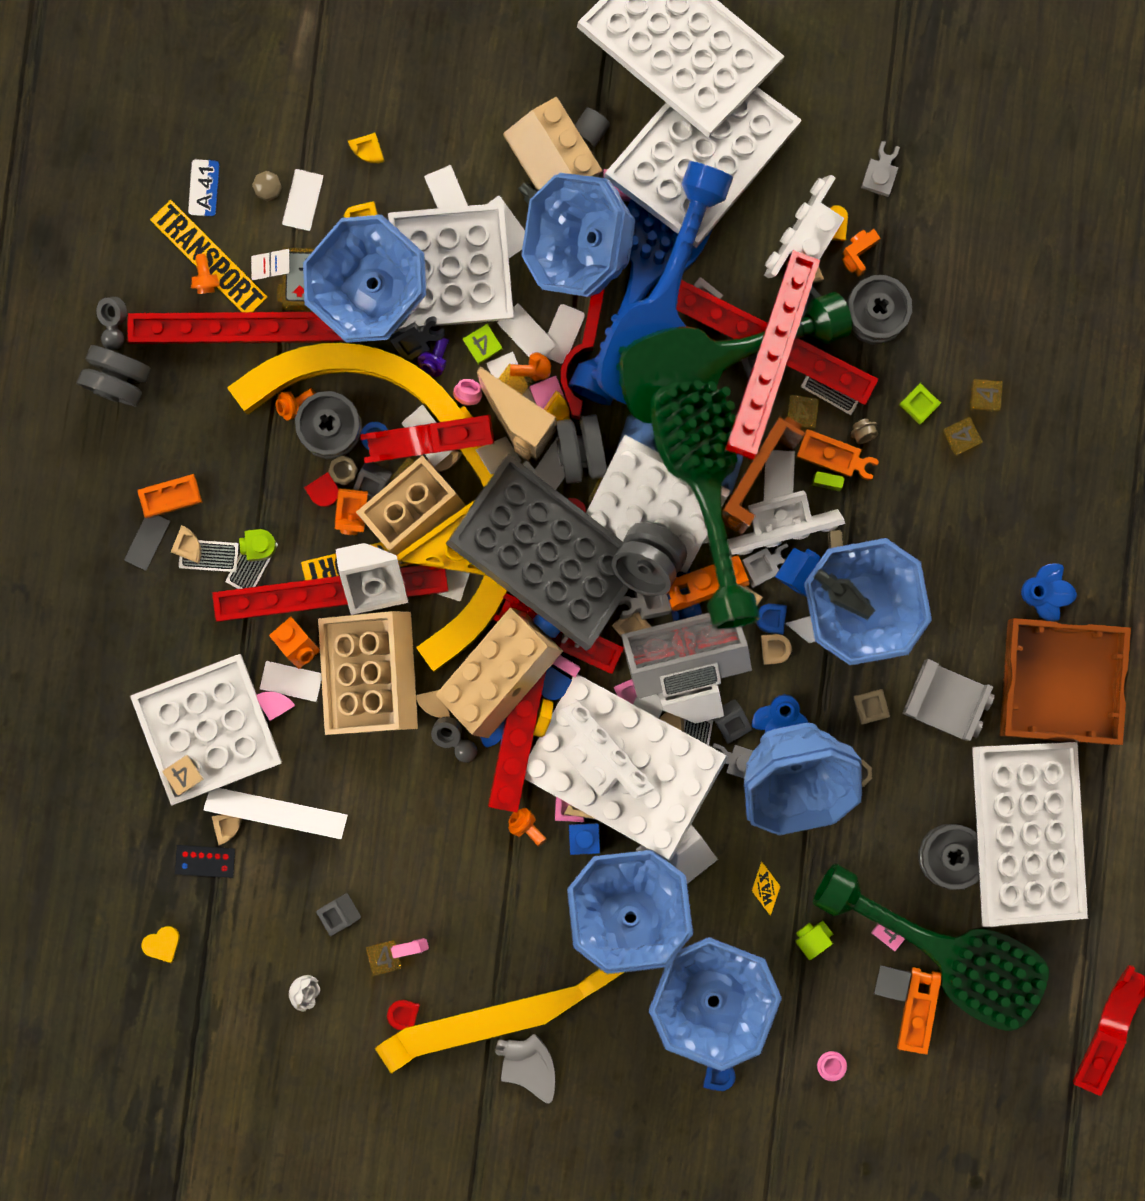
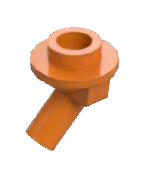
M198 254L195 257L198 276H192L191 288L197 289V294L215 292L214 287L220 286L217 274H210L207 256L205 254Z
M538 352L530 355L529 365L510 364V376H525L536 382L538 380H546L551 374L549 359Z
M310 388L295 398L292 392H281L276 400V410L285 420H292L296 418L300 405L308 397L316 393Z
M527 808L518 810V813H512L508 821V828L511 834L520 837L526 833L538 847L547 840L533 824L536 821L535 816Z

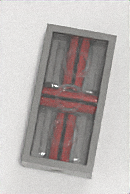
M709 613L621 634L637 699L663 693L660 681L661 676L713 663H718L720 678L752 671L749 649L742 627L714 630L712 629Z

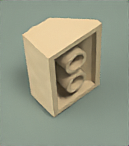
M557 96L531 110L503 133V136L537 191L555 174L568 173L599 177L602 172L600 165Z
M422 455L356 511V513L388 551L397 555L465 507V504Z

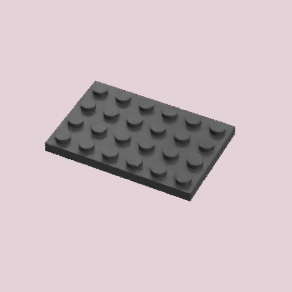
M510 454L502 460L495 473L491 476L445 543L586 651L592 647L629 589L615 575L611 566L612 559L618 548L623 544V541Z

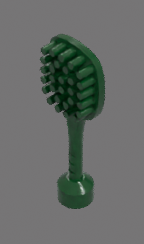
M831 292L810 300L804 318H801L795 339L810 334L823 343H830L849 336L852 331V318L843 297L837 292ZM686 326L672 327L634 340L627 347L621 346L619 348L621 357L616 368L620 375L619 386L622 388L623 399L630 413L641 422L652 423L651 398L658 389L668 384L699 380L705 384L713 381L718 386L719 379L725 370L746 357L758 353L764 332L740 339L714 341L703 330Z
M699 380L694 382H676L661 387L651 398V422L656 446L667 471L692 488L704 518L719 589H717L707 604L712 629L728 630L747 626L760 619L755 594L741 585H737L724 527L721 503L722 482L734 471L738 462V454L725 450L736 416L731 415L730 412L735 408V404L732 401L726 402L725 400L731 393L730 389L723 387L718 390L716 383L713 381L707 384Z
M836 863L828 869L815 892L812 904L832 916L854 910L918 947L939 966L941 987L947 997L965 1013L989 1026L1005 1031L1021 1028L1035 1012L1044 995L1049 978V969L1046 962L1034 950L1012 937L982 928L970 929L957 937L939 934L922 928L861 895L857 875Z

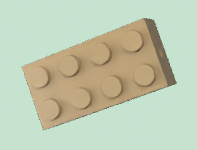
M510 607L437 692L436 697L472 735L489 738L561 655L563 650L533 622V619L526 612Z

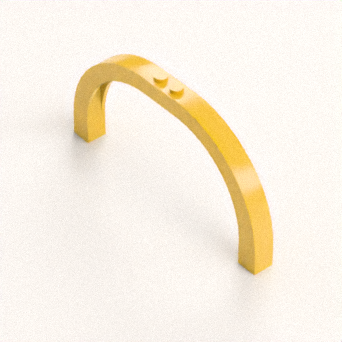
M322 343L287 351L265 361L227 387L248 415L274 395L299 381L330 373H358L381 378L405 389L421 401L439 422L472 417L465 406L459 408L443 387L414 364L395 354L360 344ZM482 446L459 449L474 469L483 487H485L493 474L489 473L476 452V449ZM484 576L477 592L456 618L416 647L433 672H436L469 647L487 628L494 615L497 614L507 590L490 577Z

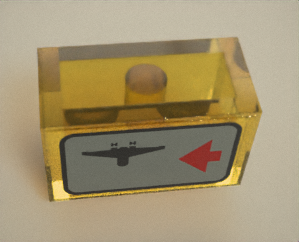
M284 248L283 250L289 249L290 273L283 274V285H278L277 300L282 302L285 310L312 311L305 305L303 262L315 248Z

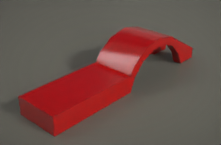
M605 288L599 294L591 296L582 344L575 346L566 355L561 367V388L569 406L572 419L580 420L583 401L574 396L568 387L567 371L576 357L582 353L593 351Z
M490 415L360 434L361 440L367 439L370 457H364V463L495 444Z
M505 593L503 599L506 601L500 614H495L493 620L498 622L510 607L527 613L528 606L516 597ZM562 632L556 638H553V641L564 653L609 674L613 673L624 647L598 636L592 647L587 651L581 646L579 648L575 647V642L568 638L565 644L561 643Z
M1132 965L1127 966L1113 987L1103 1008L1096 1033L1073 1079L1074 1085L1099 1096L1102 1095L1126 1045L1131 1021L1139 1004L1145 997V975L1135 972V967Z

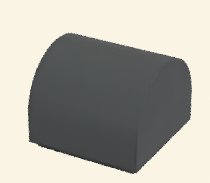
M587 107L576 122L575 127L585 143L595 149L610 127V122L597 111Z

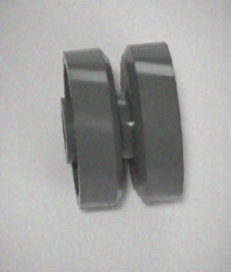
M873 275L862 280L852 290L846 302L852 318L851 333L857 339L868 344H884L895 339L908 324L912 314V299L907 288L899 280L887 275ZM880 307L882 310V314L880 311L876 314L873 311V308Z
M90 345L85 359L90 365L101 371L82 369L76 384L107 400L137 407L142 392L138 387L127 383V380L136 383H146L151 368L125 355L99 346Z
M325 391L308 397L300 405L295 418V427L301 443L313 455L324 459H336L351 453L358 445L362 431V421L353 403L344 395ZM327 422H332L334 427L330 431L327 428L324 429Z
M597 415L581 417V435L579 436L576 435L575 425L571 419L556 421L558 434L556 443L560 465L564 468L566 483L582 482L584 477L582 463L587 464L589 476L593 480L603 478L607 468Z
M649 522L635 523L628 530L623 544L616 551L611 566L619 580L630 589L643 595L662 596L671 589L676 579V574L682 569L687 558V550L679 537L667 528Z
M942 824L931 829L922 839L918 850V861L923 874L933 884L950 890L965 889L975 884L980 879L977 833L973 829L957 824ZM949 851L956 853V859L953 862H949L951 858L947 857Z

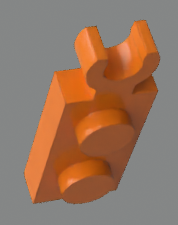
M809 429L804 434L796 456L799 459L850 478L855 470L865 480L873 479L872 474L866 473L865 465L872 464L877 466L879 463L873 457L859 458L862 449Z

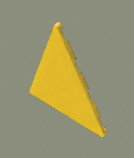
M474 501L397 554V560L487 576L445 544Z

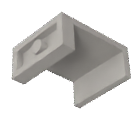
M924 660L902 714L965 741H971L972 737L977 738L983 726V722L980 721L983 710L988 711L994 700L995 695L991 694L993 686L983 685L938 666L939 663L932 660Z

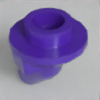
M443 337L441 340L436 341L432 353L424 352L419 355L417 362L421 370L432 377L442 375L446 367V360L443 359V355L449 339Z

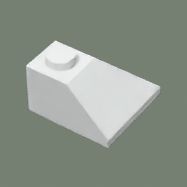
M366 543L336 549L339 574L351 615L408 603L396 555Z
M717 685L665 698L663 693L658 694L663 711L695 724L724 717Z
M692 824L672 860L670 861L663 857L686 875L687 884L718 860ZM640 845L636 850L645 851L650 849Z

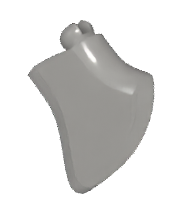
M536 1034L531 1035L524 1041L498 1040L495 1053L504 1056L501 1081L521 1085L543 1102L551 1103L555 1091V1070L551 1055L542 1040Z

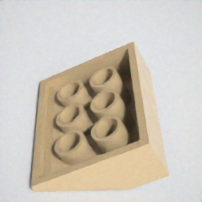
M480 367L477 374L481 390L511 443L514 445V452L528 461L531 457L537 461L556 433V417Z
M390 611L319 618L325 735L418 729L411 612Z

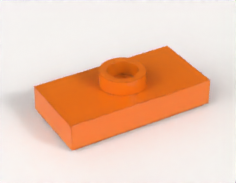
M194 474L137 490L146 519L202 503Z

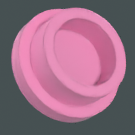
M463 379L454 387L453 396L459 403L470 406L481 401L482 391L476 381Z
M829 1051L820 1056L817 1062V1069L825 1080L837 1081L845 1075L847 1063L840 1053Z

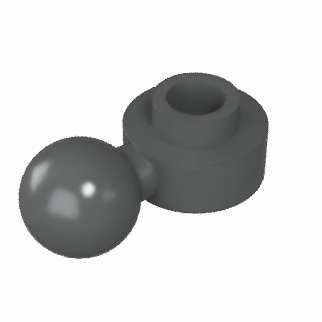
M118 297L103 298L99 301L96 309L99 321L106 326V330L101 335V343L106 349L115 351L124 344V335L118 329V325L125 321L127 308L125 303Z
M441 717L436 720L432 728L431 737L438 746L443 748L454 747L456 758L464 763L473 761L477 756L476 744L471 740H462L460 738L462 727L456 719ZM444 728H449L452 731H445Z

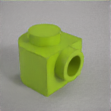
M266 530L244 531L245 537L239 538L241 555H247L248 562L267 560L276 551V541L272 534Z
M824 921L814 926L808 923L796 932L799 938L795 942L808 960L813 959L833 944L830 937L834 934Z

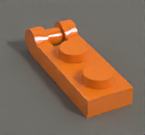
M739 555L732 557L737 585L742 587L749 585V579ZM714 564L676 577L671 589L667 592L671 598L669 603L673 611H678L712 598L717 589H719ZM687 587L690 593L686 595L681 594L680 590Z
M912 967L897 1049L927 1055L941 983V972L932 971L931 973L921 972V968ZM919 983L929 985L928 994L918 992Z

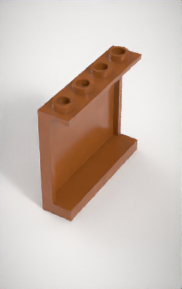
M779 417L722 511L725 526L740 535H743L756 515L739 505L777 442L792 450L797 446L805 432L800 430L802 427L800 423L789 417H786L785 420Z

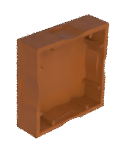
M1009 619L1007 624L1000 736L1123 745L1126 708L1124 683L1129 664L1131 628L1092 624L1081 626L1060 624L1055 621Z

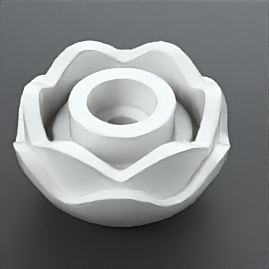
M303 975L292 983L289 990V999L295 1009L304 1012L315 1006V998L320 993L318 980L315 977Z

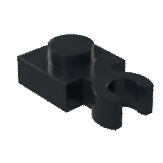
M432 316L426 319L424 326L421 328L418 327L416 322H413L390 336V341L401 357L410 361L430 350L431 344L429 341L441 340L445 336L444 328L438 331L430 329L431 326L437 323V318Z

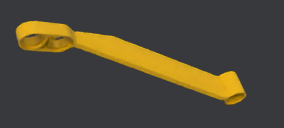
M598 969L576 986L404 1028L378 1045L375 1050L390 1073H393L416 1056L544 1025L624 972L606 974L601 969Z

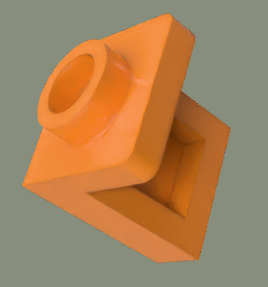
M875 229L868 233L862 230L850 239L852 244L846 247L842 253L844 255L842 259L844 265L849 272H855L858 277L866 271V267L858 256L878 244L881 239Z
M338 488L335 529L340 530V533L357 535L358 532H364L365 523L356 511L367 503V491Z
M289 617L269 635L284 655L298 669L309 663L320 652L319 647L292 617Z

